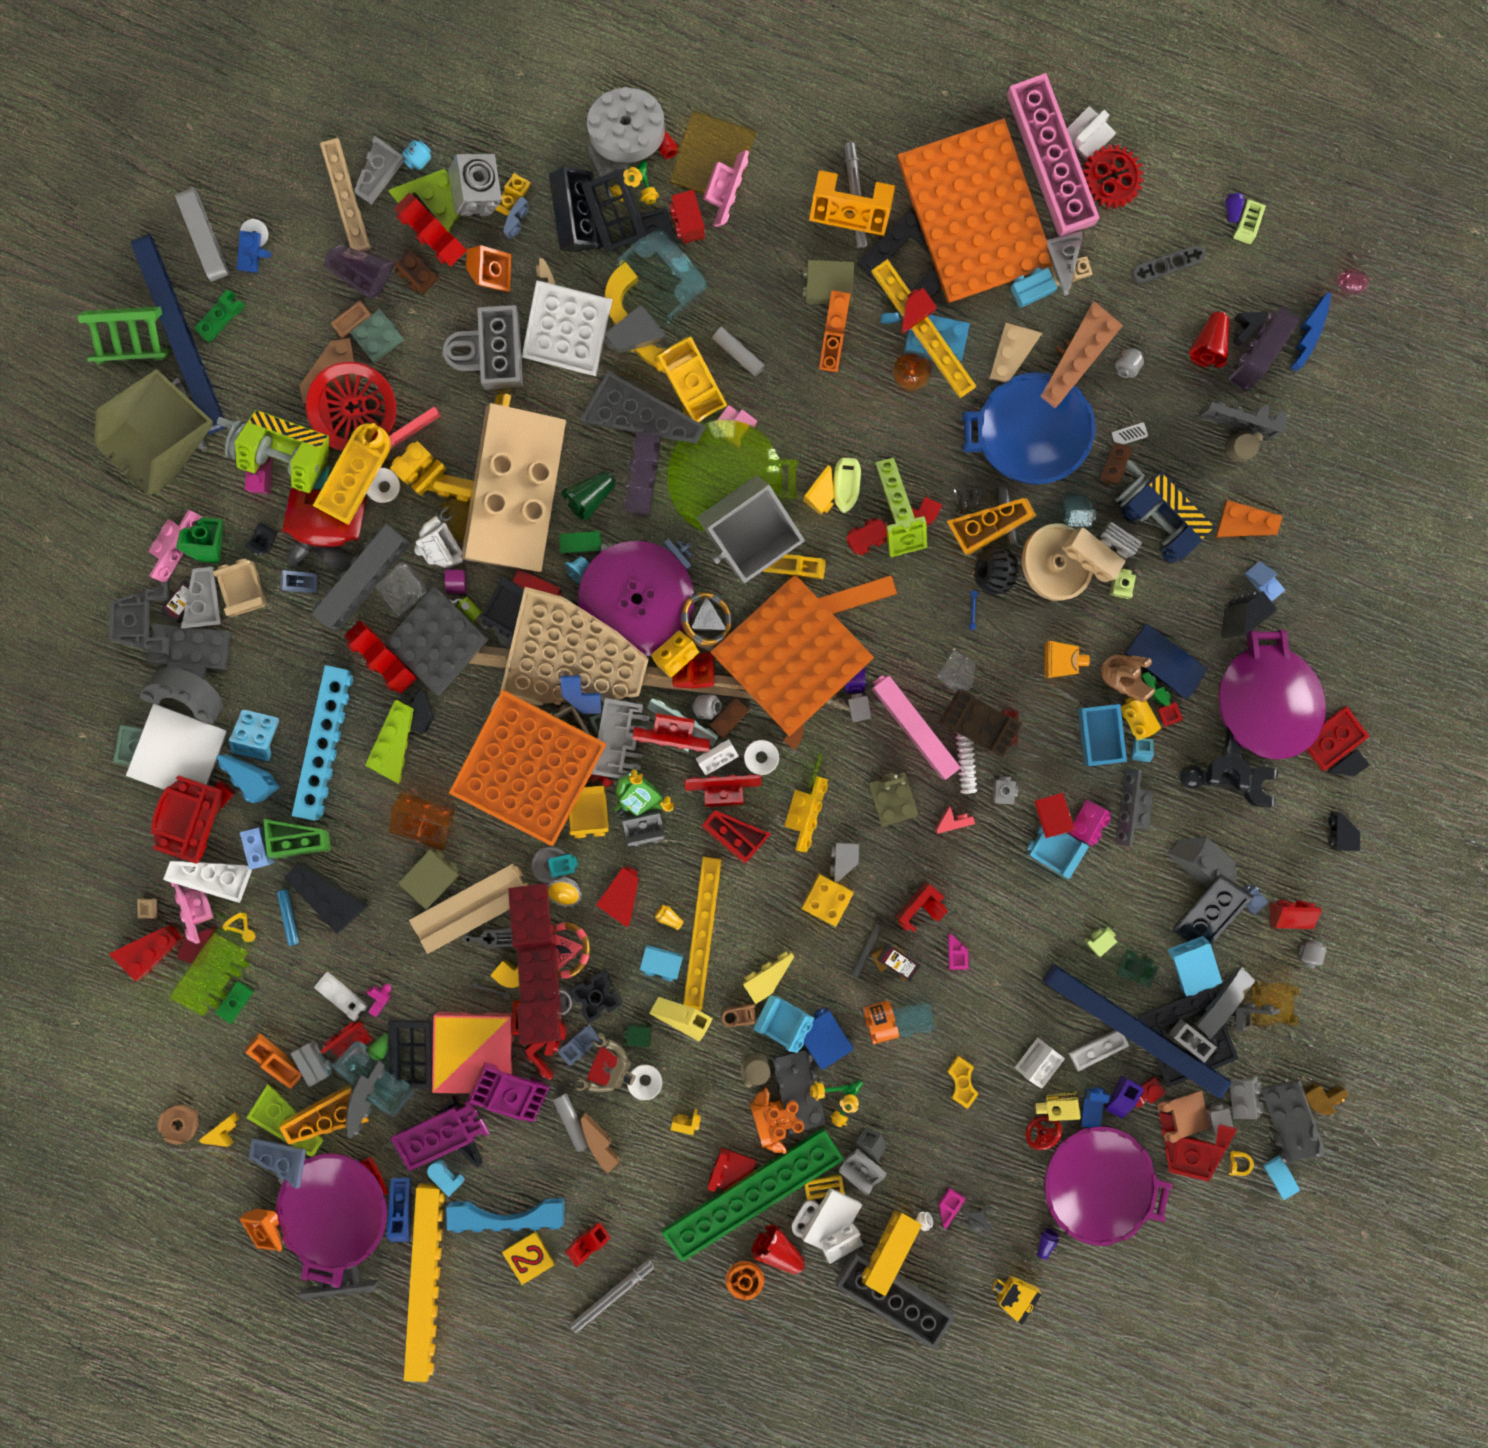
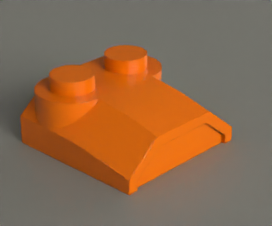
M253 1209L244 1213L239 1218L257 1249L277 1250L279 1252L282 1250V1240L277 1229L279 1224L278 1215L274 1211Z

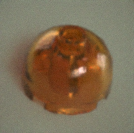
M915 354L899 356L893 366V377L896 384L907 391L922 389L928 383L932 372L931 362L924 357L922 360L918 359Z

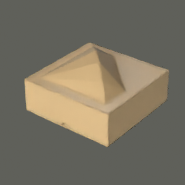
M137 899L138 918H157V899Z

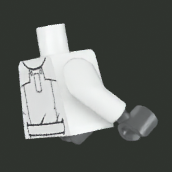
M444 507L438 517L434 516L423 525L419 532L420 537L416 540L414 548L415 553L418 556L423 555L428 564H437L445 568H451L463 563V560H465L461 559L462 551L445 522L441 523L442 520L448 521L451 519L453 513L449 516L443 513L449 507Z

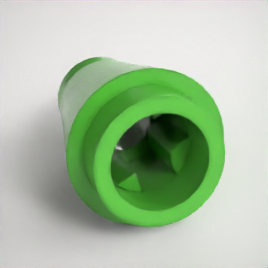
M384 1032L383 1035L368 1047L369 1050L366 1053L372 1059L380 1060L384 1058L389 1049L388 1033Z

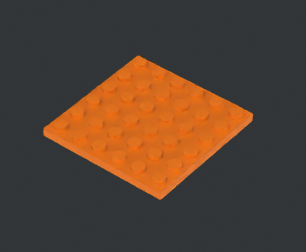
M796 575L789 579L711 651V654L789 737L874 659L871 653Z
M502 690L449 794L553 847L607 743Z

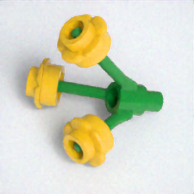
M641 161L636 168L630 167L626 169L623 177L625 178V184L628 186L637 187L640 182L644 183L645 189L641 191L642 197L640 200L649 205L655 203L659 195L655 188L649 187L646 175L648 164L646 161ZM617 184L609 187L612 198L622 194Z
M857 1080L850 1085L824 1088L823 1083L814 1081L813 1085L810 1086V1095L818 1101V1099L824 1098L825 1092L844 1091L845 1096L840 1100L841 1112L835 1110L833 1115H830L832 1118L831 1122L842 1127V1125H847L846 1122L848 1120L844 1113H854L858 1110L857 1106L859 1103L856 1095L864 1084L861 1080Z

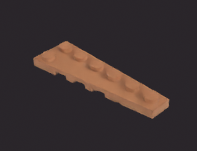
M1095 301L1089 307L1040 396L1054 408L1060 404L1123 326Z

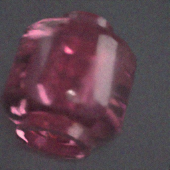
M1348 268L1343 274L1339 275L1337 285L1340 286L1342 293L1358 296L1367 289L1369 277L1366 276L1365 271Z

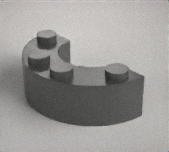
M162 668L157 670L140 694V699L159 705L163 698L177 699L192 710L195 718L212 724L223 709V703L219 694L208 682L189 671L179 668Z

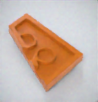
M1227 500L1224 504L1215 538L1277 535L1283 516Z

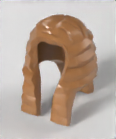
M1117 654L1110 656L1102 664L1101 676L1109 687L1114 688L1121 694H1127L1129 697H1134L1136 700L1144 702L1155 692L1154 688L1147 686L1141 679V666H1150L1152 663L1150 658Z

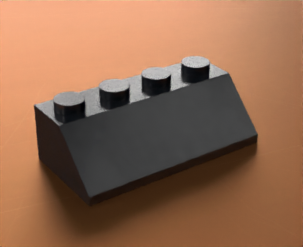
M561 167L550 173L549 180L560 250L580 252L603 248L582 188V184L594 180L593 172Z
M1253 591L1245 595L1242 594L1239 597L1235 596L1228 602L1229 606L1224 609L1221 636L1228 638L1247 634L1278 609L1264 591L1257 593Z

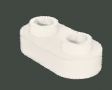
M806 1200L792 1222V1231L797 1237L803 1236L820 1205L817 1201ZM809 1206L814 1207L812 1212L807 1210ZM803 1223L805 1226L803 1228H799L798 1224Z

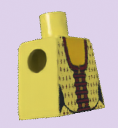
M1077 1091L1047 1095V1102L1035 1103L1037 1115L1048 1114L1049 1121L1081 1119Z

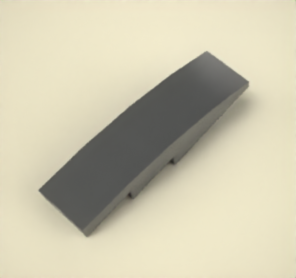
M1240 967L1215 994L1217 997L1205 1009L1206 1013L1196 1022L1195 1026L1207 1038L1211 1039L1239 1006L1255 980Z

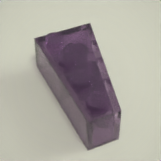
M1283 306L1277 312L1273 310L1266 319L1268 323L1264 324L1257 332L1258 337L1254 338L1249 344L1248 351L1242 355L1238 365L1228 377V379L1246 392L1264 376L1301 320Z
M636 432V438L633 440L632 445L633 459L630 460L629 465L631 477L627 479L626 489L629 492L628 497L624 499L623 506L627 514L650 517L661 447L660 435Z

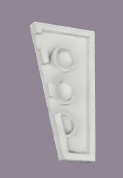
M170 860L163 880L240 903L252 869L249 870L248 865L203 862L195 864L187 861Z

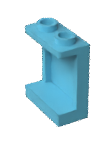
M1040 825L1036 832L1038 836L1035 840H1031L1027 846V855L1063 877L1070 879L1089 846L1068 834L1045 838L1042 825Z
M1204 936L1167 949L1176 967L1181 983L1179 985L1180 990L1186 997L1196 995L1200 991L1214 988L1222 983L1211 944Z
M770 995L753 1030L774 1039L785 1046L786 1050L798 1053L804 1044L806 1034L812 1028L814 1017L784 999Z

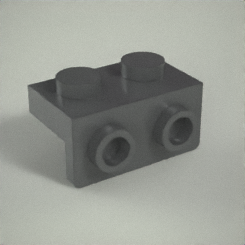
M660 810L622 818L628 847L640 846L643 843L658 842L661 839H665Z

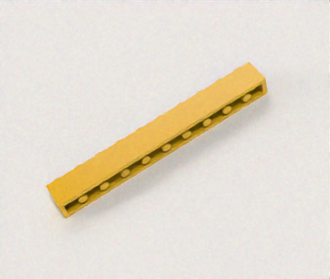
M419 1183L416 1188L404 1381L427 1382L430 1375H433L434 1363H431V1357L435 1354V1344H432L437 1330V1325H434V1318L437 1317L438 1313L435 1299H438L439 1286H436V1280L440 1277V1267H437L442 1253V1249L439 1248V1241H442L443 1236L440 1222H443L444 1210H441V1204L445 1201V1193L436 1184Z

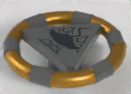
M694 593L687 598L681 609L683 629L688 637L699 645H718L731 631L732 616L730 610L722 598L714 593ZM703 599L690 626L689 608L694 602ZM709 600L722 609L724 624ZM693 630L722 631V633L713 639H704L694 633Z

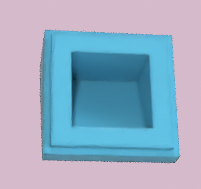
M1134 737L1132 760L1150 762L1154 756L1153 739L1144 738L1137 741L1136 737Z

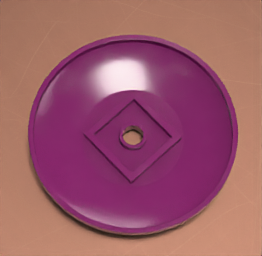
M628 541L605 549L592 560L580 582L578 605L587 613L616 630L645 656H650L678 630L684 633L681 623V609L687 598L693 595L694 592L688 572L671 552L653 543ZM634 593L642 596V602L638 605L631 601ZM694 603L690 606L688 611L689 622L692 616Z

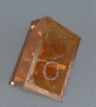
M400 792L392 807L389 833L444 851L454 821L455 810Z

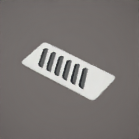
M1140 423L1114 431L1112 436L1114 442L1127 444L1148 437L1145 424Z

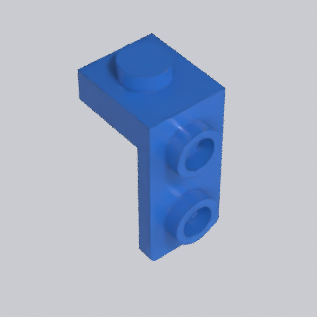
M1093 1087L1092 1089H1085L1081 1118L1082 1127H1101L1104 1102L1109 1103L1110 1096L1104 1088Z

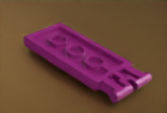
M467 1100L465 1106L458 1109L456 1105L394 1134L390 1139L408 1171H411L473 1142L474 1137L477 1135L487 1136L490 1131L482 1118L476 1120L475 1117L480 1113L475 1104Z

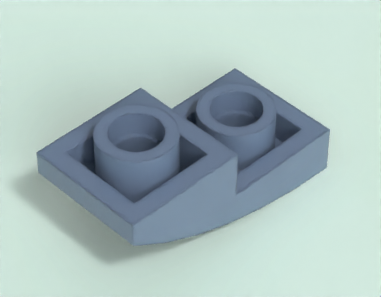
M522 196L511 209L503 232L508 240L519 234L522 225L518 219L523 218L529 211V204Z

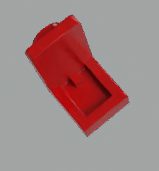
M547 1042L529 1045L525 1050L526 1058L530 1063L537 1065L539 1068L538 1072L543 1078L547 1077L551 1080L554 1073L536 1053Z

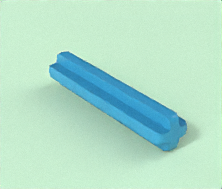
M288 889L279 890L277 895L287 945L293 946L298 944L299 940Z

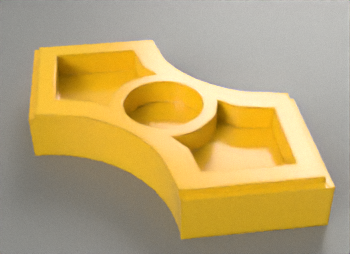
M957 1055L947 1069V1072L953 1077L955 1084L952 1099L968 1109L979 1094L971 1084V1073L974 1066Z

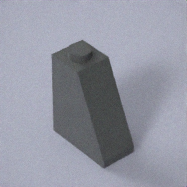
M642 305L605 333L607 338L606 344L612 351L615 349L618 353L667 340L665 333Z

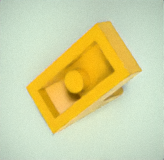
M236 1112L233 1113L199 1141L203 1144L230 1146L234 1141L228 1132L237 1126L234 1122L240 1117Z

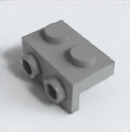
M1252 1077L1251 1079H1230L1232 1082L1230 1092L1233 1119H1257L1263 1113V1103L1259 1098L1261 1084L1258 1082L1257 1077Z
M858 1148L845 1157L839 1168V1172L865 1195H868L873 1186L882 1181L887 1174Z

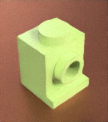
M1121 569L1116 579L1112 580L1109 595L1125 599L1132 598L1136 575H1132L1131 570ZM1123 579L1127 580V586L1122 585Z
M1109 927L1096 930L1091 935L1092 938L1090 940L1088 938L1084 939L1085 943L1099 957L1117 943L1114 939L1116 935Z

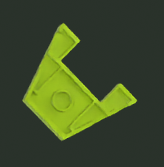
M445 169L389 190V193L397 203L408 193H411L413 196L417 194L449 233L451 227L461 215L455 214L450 177Z

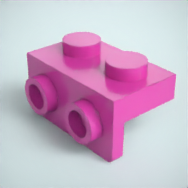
M1086 800L1073 823L1075 830L1069 834L1093 847L1094 844L1099 842L1103 828L1109 824L1111 813Z

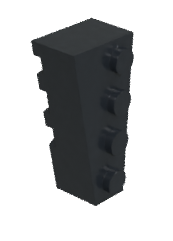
M306 863L298 864L284 877L336 934L343 931L370 906L358 899L354 894L341 888L337 883L327 879L323 874Z

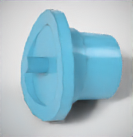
M580 556L574 562L569 563L566 561L564 566L569 577L575 583L580 584L589 563Z

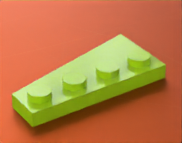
M396 700L390 709L365 766L399 784L402 780L401 774L405 763V750L408 745L407 739L414 709Z
M267 1084L248 1114L247 1119L287 1142L279 1128L280 1122L297 1112L270 1084ZM317 1135L290 1145L305 1148L306 1154L313 1157L324 1139Z

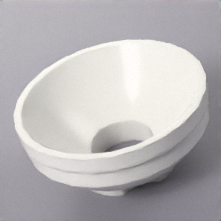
M380 468L367 491V495L379 503H387L394 500L400 491L399 478L392 470ZM384 481L390 484L388 492H381L379 489L380 484Z
M758 740L747 747L744 761L751 772L758 775H766L777 767L779 753L771 742ZM760 751L767 754V760L764 763H759L756 760V754Z
M647 1064L639 1065L630 1072L636 1075V1078L631 1086L628 1084L627 1086L635 1098L650 1100L659 1094L662 1088V1077L655 1067ZM642 1075L650 1076L651 1083L649 1085H642L640 1083Z

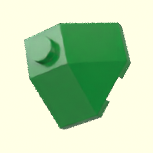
M201 518L196 521L197 524L190 528L185 527L180 530L176 545L177 549L199 562H220L223 541V519Z

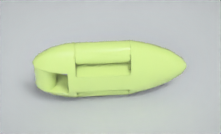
M842 457L836 463L834 470V500L839 510L843 513L851 510L860 492L861 467L855 458ZM843 465L854 466L853 470L842 469Z

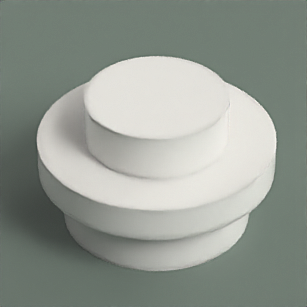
M923 1211L918 1213L916 1221L922 1224L920 1229L928 1231L933 1226V1219L930 1213Z

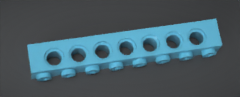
M328 665L324 667L292 816L313 821L319 820L323 816L324 806L322 804L324 798L326 799L328 795V787L326 786L328 780L332 777L333 769H331V764L336 758L337 750H335V746L341 736L339 727L345 718L343 709L349 700L347 691L353 682L351 670ZM335 682L340 684L338 692H334L332 688ZM332 700L336 703V708L333 711L328 707L329 702ZM327 719L332 722V727L329 730L324 726ZM323 738L328 742L325 749L320 745V741ZM318 757H321L324 761L322 767H318L316 764ZM313 776H317L319 778V784L317 786L313 785L312 783ZM310 794H312L315 797V803L313 805H311L308 802V796Z

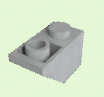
M835 842V846L831 847V858H834V865L830 866V877H833L834 882H839L858 864V843Z

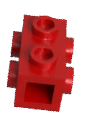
M872 518L864 523L865 527L861 529L856 527L847 532L848 536L845 539L854 555L859 553L862 556L870 551L869 547L873 545L878 547L887 542L888 525L885 521L882 522L881 519L875 520V518Z

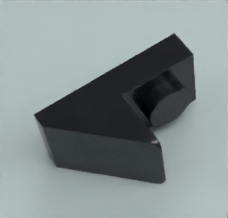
M1267 312L1238 313L1234 319L1242 327L1234 334L1236 338L1232 343L1237 347L1243 344L1269 314Z

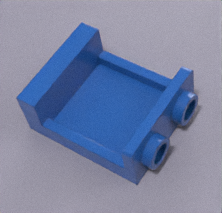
M829 1008L817 1010L814 1013L812 1028L804 1038V1044L821 1070L853 1051L854 1048Z

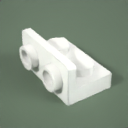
M727 740L709 752L703 753L696 760L704 774L708 775L739 756L730 740Z
M853 1223L844 1226L840 1231L827 1236L819 1242L829 1264L863 1245L860 1239L861 1234Z

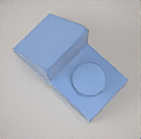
M1260 561L1244 573L1259 592L1264 591L1271 601L1285 591L1275 578L1277 573Z

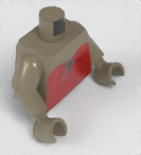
M598 1033L597 1037L603 1040L601 1042L593 1040L594 1045L600 1048L586 1078L589 1081L585 1082L583 1078L579 1077L576 1080L582 1081L583 1085L581 1087L575 1086L578 1091L587 1088V1090L594 1092H609L621 1087L623 1082L631 1086L635 1081L636 1075L628 1072L631 1061L628 1060L622 1045L610 1039L605 1040V1036L602 1033Z

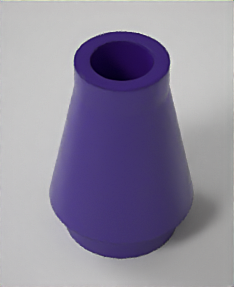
M1241 193L1227 194L1225 202L1228 223L1240 222L1245 201Z
M1048 1228L1041 1232L1037 1252L1038 1257L1045 1260L1048 1259L1050 1253L1059 1242V1234Z

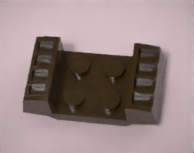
M959 688L939 721L1001 758H1004L1022 726V723L1018 720L1004 715L976 699L974 695Z

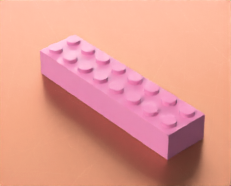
M1045 73L1010 86L1006 96L1058 237L1095 225L1100 217L1047 74Z

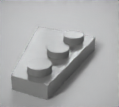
M214 567L192 570L181 629L221 624L215 576L212 573Z

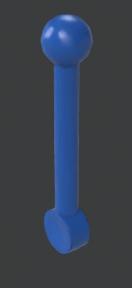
M973 590L970 593L972 597L970 630L976 629L975 604L978 592Z

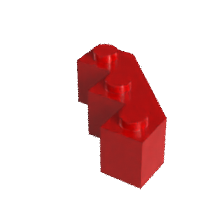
M408 193L393 208L398 214L396 218L403 225L407 223L417 233L415 237L423 245L426 243L436 253L434 256L442 264L446 262L451 267L467 251L411 193Z
M359 620L344 635L348 642L346 644L347 647L353 652L357 650L367 661L365 665L373 672L375 670L378 671L386 680L384 684L391 691L395 689L401 694L417 677L377 637L378 635Z

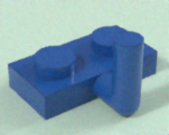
M240 230L237 270L258 273L259 257H272L270 251L260 249V233Z

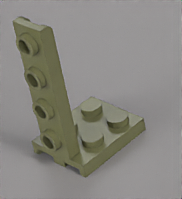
M905 772L899 774L888 773L882 775V779L868 783L881 827L919 816Z

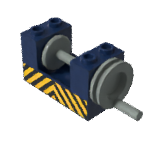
M1128 460L1126 468L1136 479L1115 499L1116 502L1121 501L1119 505L1121 506L1122 516L1127 521L1135 522L1137 520L1144 521L1151 515L1169 533L1162 542L1164 545L1160 549L1162 557L1169 563L1183 560L1216 526L1162 471L1150 480L1149 478L1144 480L1145 474Z

